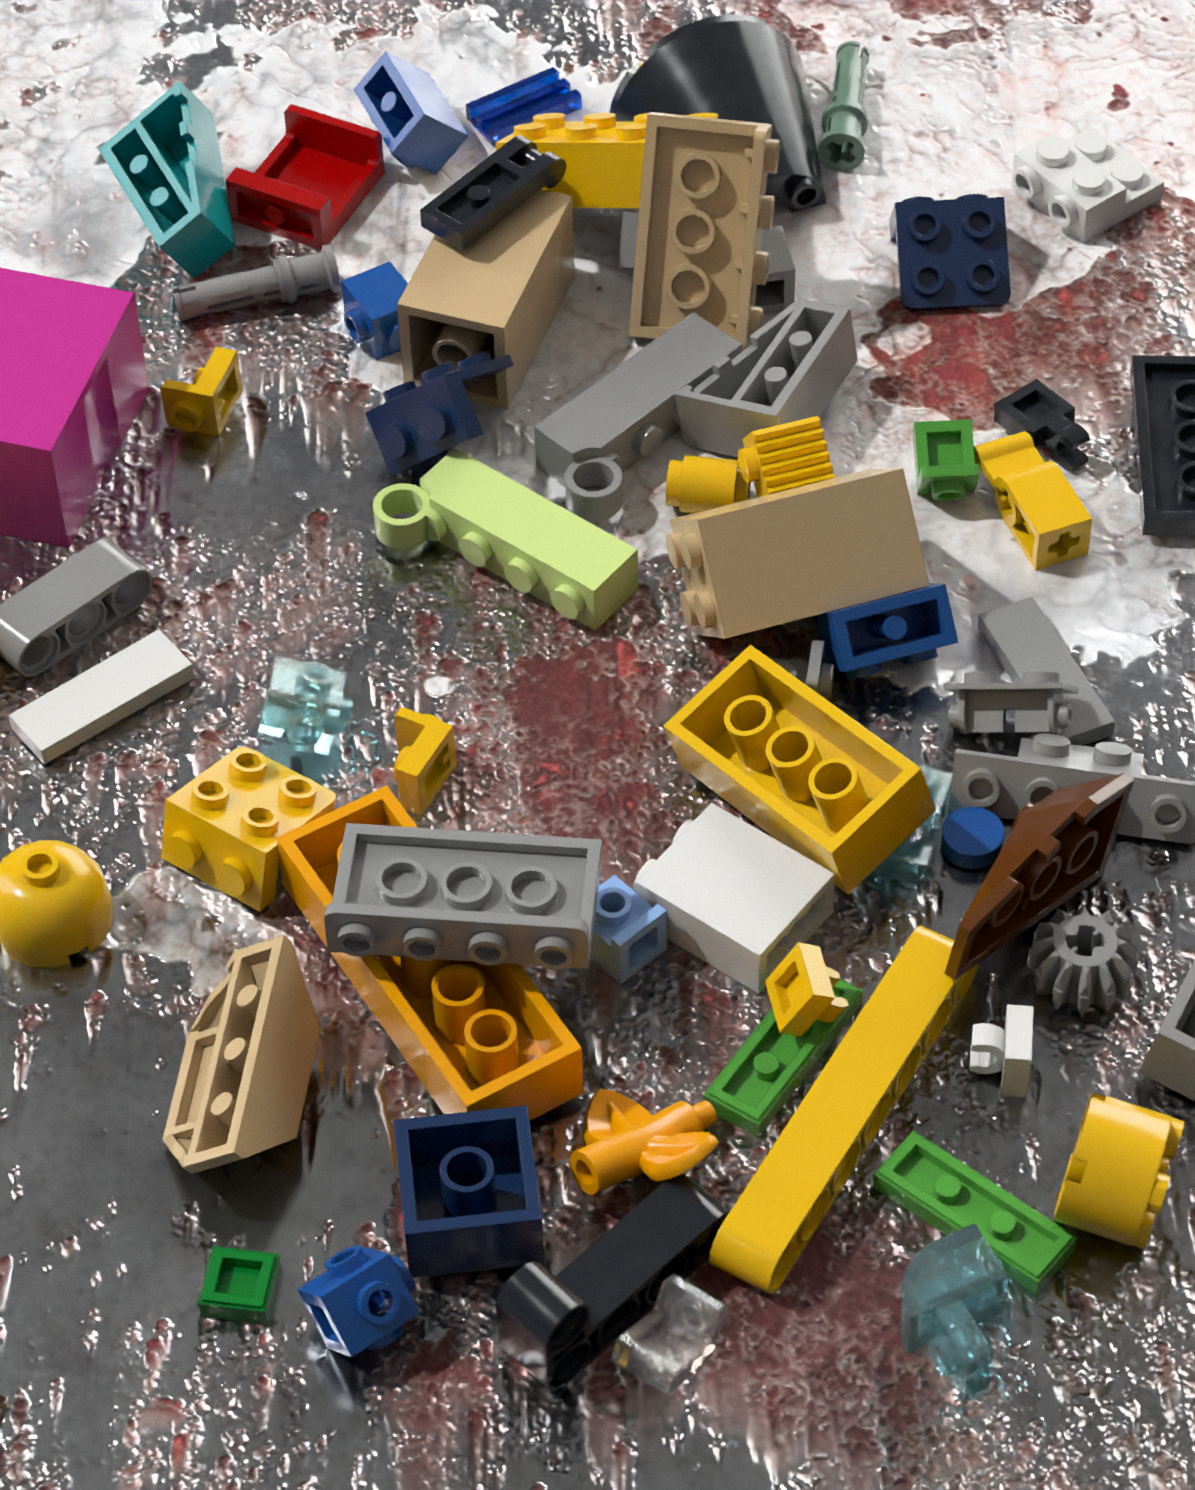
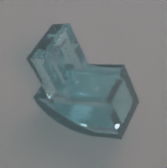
M975 1223L930 1242L912 1258L903 1278L899 1332L906 1353L908 1354L928 1345L931 1359L940 1375L944 1378L951 1376L964 1398L989 1388L993 1350L977 1324L1004 1313L1008 1284L1006 1271Z

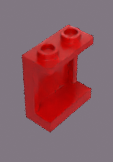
M290 104L284 111L285 135L258 169L253 173L236 167L226 179L231 220L321 250L323 245L331 243L384 175L382 135L376 130Z

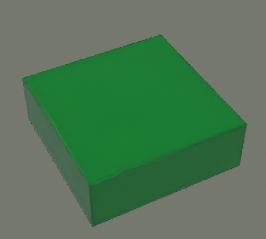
M213 1246L198 1302L200 1316L268 1324L281 1270L280 1255Z

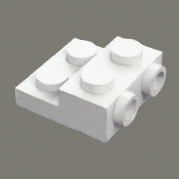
M1092 126L1068 140H1064L1057 133L1053 132L1015 153L1011 186L1020 196L1031 201L1051 217L1058 226L1065 228L1084 243L1163 198L1165 182Z

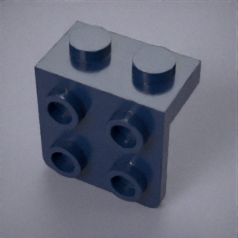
M967 194L956 199L934 200L931 197L919 196L904 199L902 202H895L889 219L890 241H896L900 302L904 309L908 311L1001 307L1009 301L1011 288L1004 197L988 198L984 194Z
M484 351L458 362L459 370H456L453 361L447 362L421 374L423 380L418 382V387H416L413 380L382 393L386 403L365 412L391 476L405 472L484 435L465 389L514 366L510 354L492 359L489 351Z

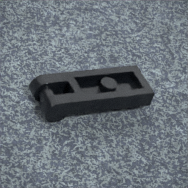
M517 135L421 208V227L463 251L543 187L548 189L556 187L564 177L566 161L552 152L542 154L537 151V145L533 141L522 135Z

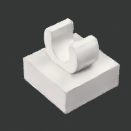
M1007 1004L1004 1029L988 1023L973 1025L969 1070L980 1074H991L1002 1070L1001 1096L1027 1098L1032 1060L1034 1006Z

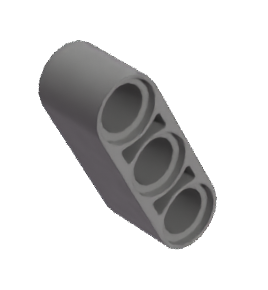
M108 539L98 540L0 604V656L21 675L26 677L36 676L44 672L136 610L151 591L153 578L150 572Z

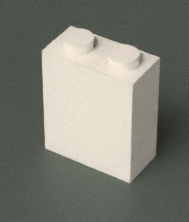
M711 802L695 820L689 819L681 825L670 847L657 860L650 859L642 866L634 882V891L651 906L654 907L658 903L667 911L668 940L759 994L766 987L765 980L798 942L805 943L833 912L835 873Z

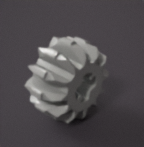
M1084 903L1077 911L1076 916H1071L1058 908L1051 919V923L1039 922L1038 928L1034 932L1032 948L1028 950L1027 967L1030 968L1029 974L1034 975L1033 984L1036 987V994H1052V1001L1056 1010L1067 1003L1076 1004L1081 1016L1089 1009V1004H1095L1108 1012L1111 1005L1114 1004L1115 997L1126 998L1127 993L1132 988L1133 973L1137 971L1139 954L1136 952L1137 946L1131 944L1132 936L1129 925L1113 926L1110 910L1098 917L1090 916Z

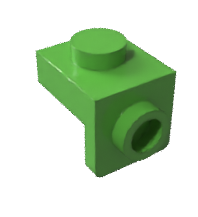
M972 419L914 422L912 432L917 495L932 494V498L935 500L952 501L964 498L967 492H974L980 473L979 465L975 464Z

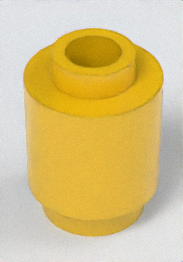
M685 455L683 461L670 460L666 479V505L679 507L680 513L694 514L750 499L751 483H745L738 460Z

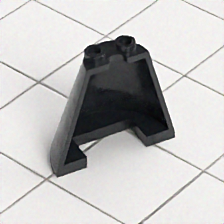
M727 14L704 18L684 25L658 40L646 50L649 58L634 74L627 71L614 94L609 113L616 115V122H634V116L657 112L686 116L696 113L718 114V119L772 124L771 139L780 140V154L777 173L767 174L766 195L775 197L774 206L787 205L792 213L826 204L802 60L797 49L782 30L779 32L768 26L764 19L749 15Z

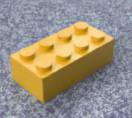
M562 113L539 114L533 116L532 123L514 126V133L495 142L496 151L513 137L522 135L533 141L537 145V151L542 154L552 152L566 161V171L560 183L552 189L543 187L542 190L572 196L573 208H639L648 113L634 116V122H616V115L613 113L583 116L584 122H566L565 114ZM696 113L687 115L718 119V114L716 113Z
M749 645L663 725L682 768L776 840L835 873L834 884L847 894L851 893L936 811L924 774L919 766L752 645Z

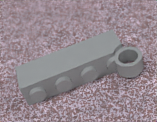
M692 312L534 427L536 467L565 487L567 509L586 521H602L614 516L623 504L622 473L643 457L651 456L663 442L681 430L674 393L686 384L693 387V389L714 374L712 365L724 355L731 358V360L742 352V344L695 312ZM587 488H605L599 491L584 490Z

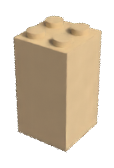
M541 189L463 251L434 235L397 303L404 383L414 380L416 387H418V382L423 380L421 376L423 372L453 361L456 370H459L458 362L484 351H489L492 359L510 354L514 366L465 389L470 401L509 409L575 278L572 196Z
M903 468L868 469L670 519L673 533L666 535V545L670 561L675 569L681 568L686 591L680 593L682 613L689 627L695 626L697 635L726 639L930 586Z

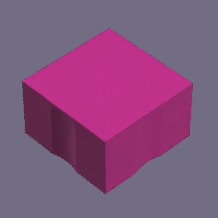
M0 268V534L70 548L98 493L100 478L107 462L122 445L149 392L134 292Z

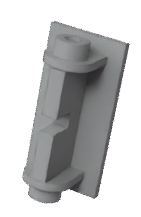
M968 672L964 673L963 683H944V690L959 694V704L950 705L948 718L950 727L952 729H960L963 735H970L971 733H1006L1007 710H1015L1016 733L1059 734L1062 728H1071L1073 724V708L1071 703H1063V694H1078V688L1064 682H1059V673L1023 672L1022 683H1000L999 673Z

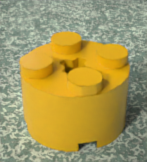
M1091 1093L1078 1130L1079 1135L1062 1182L1053 1220L1119 1243L1145 1249L1155 1215H1159L1170 1180V1175L1166 1174L1170 1159L1173 1160L1177 1151L1185 1121L1109 1096Z

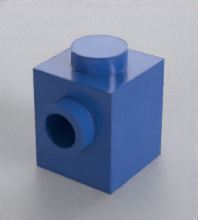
M389 261L341 281L344 322L352 340L357 344L362 342L376 361L400 351L397 303L408 283L393 264Z

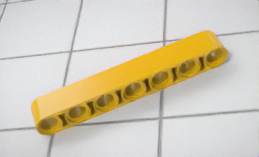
M921 925L910 935L725 1218L712 1244L709 1256L711 1266L769 1294H773L779 1289L972 984L979 963L956 980L945 974L954 943L953 939Z

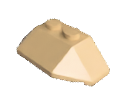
M285 935L233 952L225 966L229 973L210 993L188 1033L162 1141L179 1160L180 1165L190 1174L247 1158L297 1138L320 1027L293 943Z

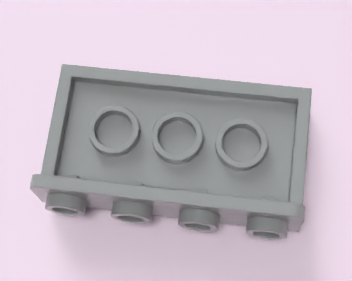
M346 823L332 903L326 906L324 916L328 952H341L357 957L370 954L411 957L420 961L434 959L475 961L483 965H498L501 963L535 965L553 970L565 968L589 969L602 863V839Z

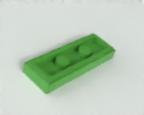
M840 979L832 989L835 997L847 999L849 1006L833 1022H823L816 1019L801 1037L779 1033L775 1015L771 1008L703 1094V1100L712 1104L717 1116L759 1138L862 1005L863 990Z
M914 1130L873 1174V1187L1035 1295L1042 1290L1076 1250L1078 1237Z

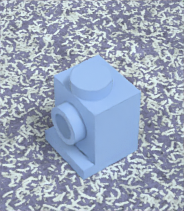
M613 875L598 887L590 959L618 983L622 984L667 949V911L658 903L654 907L651 906L616 875Z

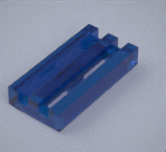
M553 66L465 104L466 119L495 147V142L514 133V126L532 123L533 116L562 113L566 116L582 109V97L577 89L570 90V82L566 78L559 80V71Z

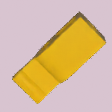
M1023 431L974 446L975 464L979 465V470L983 471L992 485L999 513L1035 571L1088 555L1092 517L1057 464L1053 461L1044 462L1028 432Z

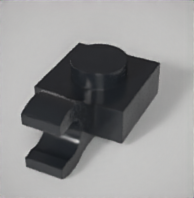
M1038 379L994 404V421L1012 435L1023 431L1028 432L1032 437L1035 448L1045 442L1049 446L1054 459L1065 470L1072 472L1088 462L1089 457L1080 451L1078 447L1090 440V435L1081 425L1074 423L1075 407Z

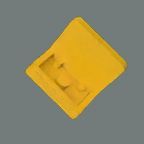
M238 747L166 799L161 858L260 912L275 900L279 867L276 838L333 811L336 795L333 791L314 782L312 779L283 766L258 751L248 747Z

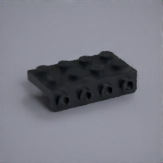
M1132 355L1130 378L1142 535L1195 536V356Z

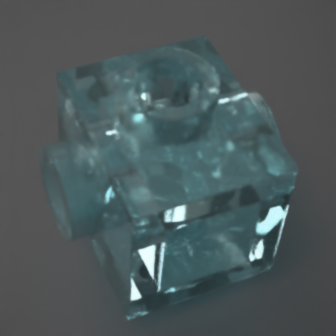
M276 655L262 706L256 738L284 744L296 751H313L328 755L334 732L345 734L351 716L354 699L343 697L347 673L331 669L319 662L305 663Z

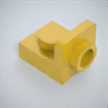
M216 347L205 368L200 367L197 370L193 384L169 379L164 381L160 391L168 426L188 432L220 436L243 393L236 350Z
M401 707L394 716L399 755L394 764L393 777L397 780L400 804L405 810L422 816L457 766L453 725L443 722L434 715L421 714Z

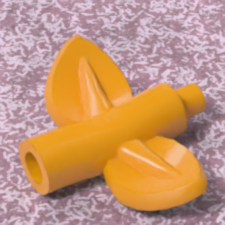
M600 1088L592 1096L584 1117L583 1137L587 1146L572 1152L570 1156L572 1175L578 1186L590 1195H594L643 1173L653 1181L672 1179L693 1168L718 1145L717 1137L709 1132H703L704 1129L716 1124V1111L712 1104L706 1100L693 1106L685 1101H678L652 1116L644 1107L629 1097L613 1090Z

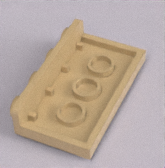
M657 112L647 114L628 336L657 339L692 312H695L742 344V352L751 345L750 336L763 326L764 307L755 306L757 285H766L769 269V252L760 251L762 229L771 230L774 216L775 197L766 195L767 174L777 173L780 154V140L771 139L772 124Z

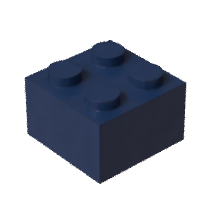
M528 1105L393 1120L408 1269L413 1278L523 1266L533 1261L540 1264L545 1263L542 1214Z

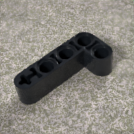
M682 1173L663 1182L556 1276L539 1262L533 1261L525 1264L509 1278L497 1298L498 1338L501 1348L549 1390L555 1391L564 1387L709 1259L713 1241L730 1210L686 1174Z

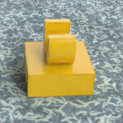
M798 942L765 980L779 1033L801 1037L816 1019L823 1022H833L849 1006L847 999L835 997L832 988L841 978L839 972L825 966L820 946Z

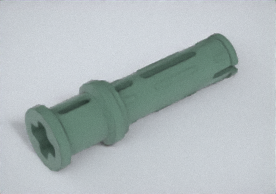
M857 41L844 42L837 49L832 103L822 113L821 126L825 134L819 140L818 156L826 167L838 171L854 169L861 164L865 155V143L861 137L864 136L868 129L869 117L862 104L869 51L864 46L859 57L861 43Z

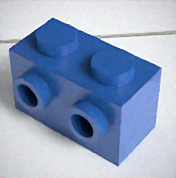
M387 51L381 55L353 89L368 113L370 120L378 132L381 133L390 153L397 161L410 169L417 165L436 175L469 136L430 73Z
M930 583V586L814 616L819 640L824 641V663L834 664V670L846 672L847 679L879 673L882 671V662L901 657L903 664H913L938 657L937 648L959 643L946 584Z

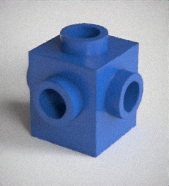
M360 1245L346 1248L333 1255L324 1264L326 1272L297 1289L327 1348L349 1357H353L365 1348L376 1350L394 1342L404 1332L402 1325L420 1314L410 1294L416 1290V1285L403 1261L396 1255L390 1256L388 1253L368 1247L362 1249Z

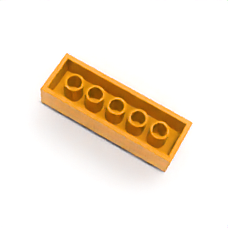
M387 785L276 838L282 885L326 947L324 916L326 906L332 903L346 823L417 827ZM330 952L443 1114L528 1105L529 1121L584 1093L582 1047L520 964L501 963L498 965H483L475 961L445 959L420 961L411 957L371 954L357 957L341 952Z

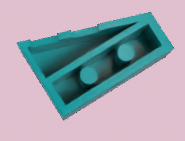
M178 81L102 145L99 151L159 248L195 279L236 244L214 114L181 81Z

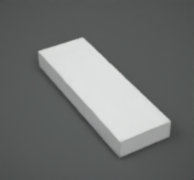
M158 629L9 715L11 729L45 765L195 678L193 664Z

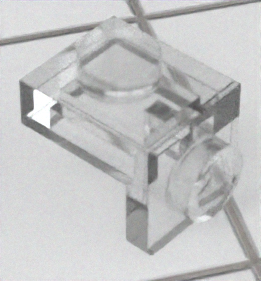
M671 1275L662 1283L654 1310L617 1338L611 1361L634 1374L644 1384L655 1387L668 1395L711 1360L726 1315V1306L679 1276Z

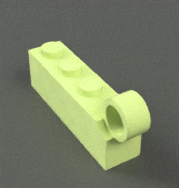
M453 448L420 478V487L408 483L393 484L382 489L373 500L375 534L384 545L394 549H410L423 544L427 539L438 541L463 555L474 566L486 568L507 580L518 591L530 593L553 606L562 616L568 619H575L595 631L638 590L637 548L456 448ZM403 513L414 515L406 519L392 518L394 515Z

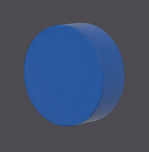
M980 807L957 809L949 814L943 822L941 834L942 851L946 858L957 866L967 869L987 867L996 861L1003 848L1004 826L1001 820L987 809Z

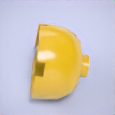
M38 840L19 846L0 862V946L2 952L9 959L30 967H59L70 963L69 955L78 953L85 947H88V952L91 953L101 945L112 927L114 906L110 889L100 865L85 851L59 840Z

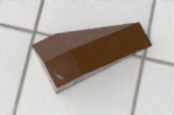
M1126 773L1071 785L1057 789L1037 804L1030 802L1023 807L1014 820L1009 838L959 924L945 970L947 976L956 980L1104 874L1135 779Z

